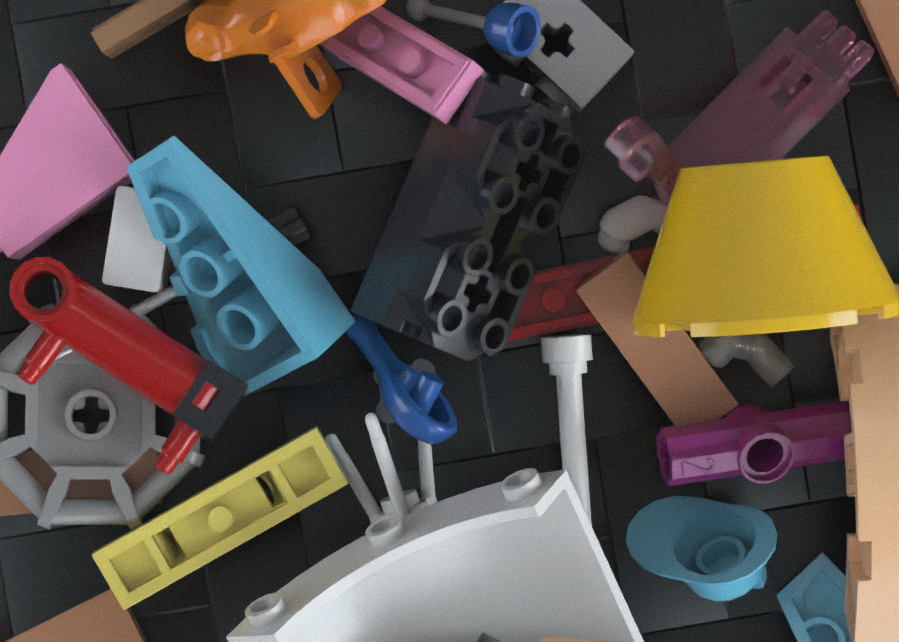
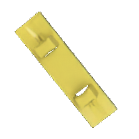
M315 426L95 550L92 557L122 609L126 610L349 483V480L318 426ZM258 477H261L268 484L274 500L273 505L257 479Z

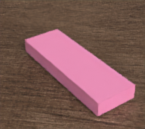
M381 6L360 17L340 33L318 44L323 49L446 125L472 89L477 78L484 71L472 59Z

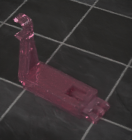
M825 10L799 35L786 27L667 147L660 135L638 116L631 117L621 123L610 134L604 145L620 159L618 164L620 169L635 182L643 179L650 192L668 207L680 168L782 159L850 91L847 83L869 62L874 54V48L866 41L861 40L843 56L842 54L855 41L856 33L846 25H843L825 41L838 23V18L828 10ZM806 73L813 78L808 85L801 80Z

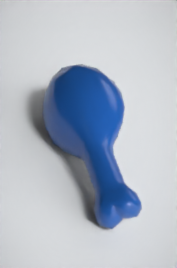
M351 314L356 322L345 333L356 343L375 370L380 380L383 402L394 421L411 437L427 444L440 443L453 436L457 432V418L449 402L440 392L444 381L428 371L422 370L419 374L401 362L379 333L376 322L358 314Z

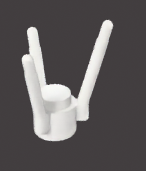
M368 413L365 416L370 440L389 494L388 497L380 500L383 510L381 511L335 434H328L326 436V442L369 516L371 524L382 517L392 514H398L403 517L438 502L435 495L431 444L418 440L417 448L422 499H419L416 489L402 490L377 415Z

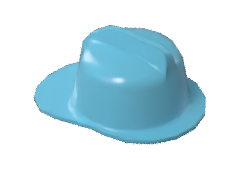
M671 496L653 501L638 511L628 525L626 543L631 557L644 570L662 577L684 581L700 597L716 602L733 600L745 595L753 588H764L767 580L765 564L773 554L777 541V531L772 519L760 509L692 496Z

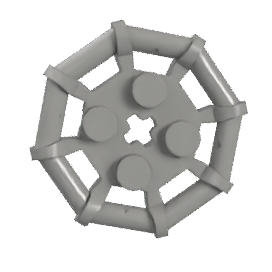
M48 304L46 306L41 307V309L51 308L54 306V304ZM145 314L141 316V318L154 325ZM30 324L0 353V480L38 518L37 525L49 530L52 525H128L130 530L142 525L141 519L195 466L201 468L205 456L200 454V436L183 462L178 463L172 474L167 475L156 469L132 492L123 474L138 462L150 448L161 453V446L167 439L166 437L156 435V405L75 351L54 360L53 365L40 376L36 384L29 385L20 379L16 373L25 363L26 355L43 332L37 326ZM9 390L10 392L26 396L25 434L7 439ZM86 398H98L99 408L109 410L110 418L108 422L99 423L97 433L86 434L84 424L74 422L73 413L74 410L84 409ZM30 448L39 454L57 473L48 491L14 457ZM71 480H110L115 499L66 498Z

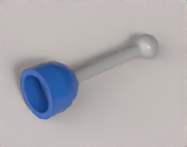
M409 0L406 5L408 16L416 21H422L427 17L483 29L487 42L494 50L505 55L519 58L529 55L537 45L540 37L541 22L539 14L535 8L514 2L502 3L495 6L487 16L432 5L429 0Z

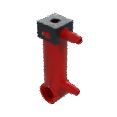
M35 257L24 262L14 272L10 281V297L13 305L30 324L43 330L26 355L25 363L18 371V377L29 385L36 384L42 373L48 371L66 345L162 408L178 421L161 446V453L154 462V467L167 475L172 474L178 463L183 462L199 436L213 443L248 391L246 383L211 360H205L70 271L62 262L50 257ZM44 277H52L59 280L63 286V294L55 306L48 309H37L30 305L28 292L34 282Z

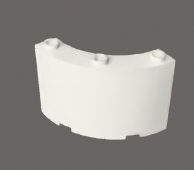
M534 468L519 470L506 477L502 482L476 488L444 499L403 517L398 514H392L376 520L366 529L365 536L324 558L294 578L276 593L264 595L253 601L245 610L246 618L226 636L228 642H537L547 636L612 642H644L567 471L559 470L538 473Z

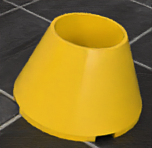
M829 155L680 168L634 311L632 329L634 335L643 337H665V331L671 330L690 331L691 337L735 336L858 324L857 315L878 314L879 319H887L899 315V293Z

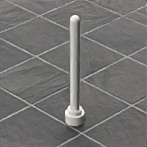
M591 334L540 337L542 363H549V375L556 376L562 470L567 471L592 526L581 374L587 373V361L593 360Z

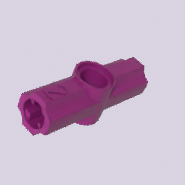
M846 401L769 412L767 408L759 404L747 403L734 408L726 415L725 419L661 428L660 434L656 436L657 456L662 478L667 486L744 475L748 480L757 484H768L779 480L792 467L845 460L844 437L845 434L852 433L850 406ZM763 439L757 446L751 447L754 443Z

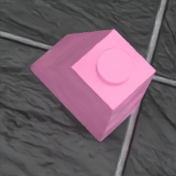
M62 63L50 70L0 155V253L3 251L8 258L20 260L116 193L118 186H126L132 182L126 167L135 160L73 71Z

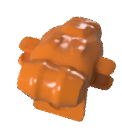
M202 0L200 5L189 14L185 26L186 45L193 56L205 61L225 60L246 54L268 55L269 62L276 64L308 114L313 119H317L325 114L342 89L340 79L317 45L340 33L360 17L376 10L386 0ZM304 63L315 74L320 92L309 82L304 71Z

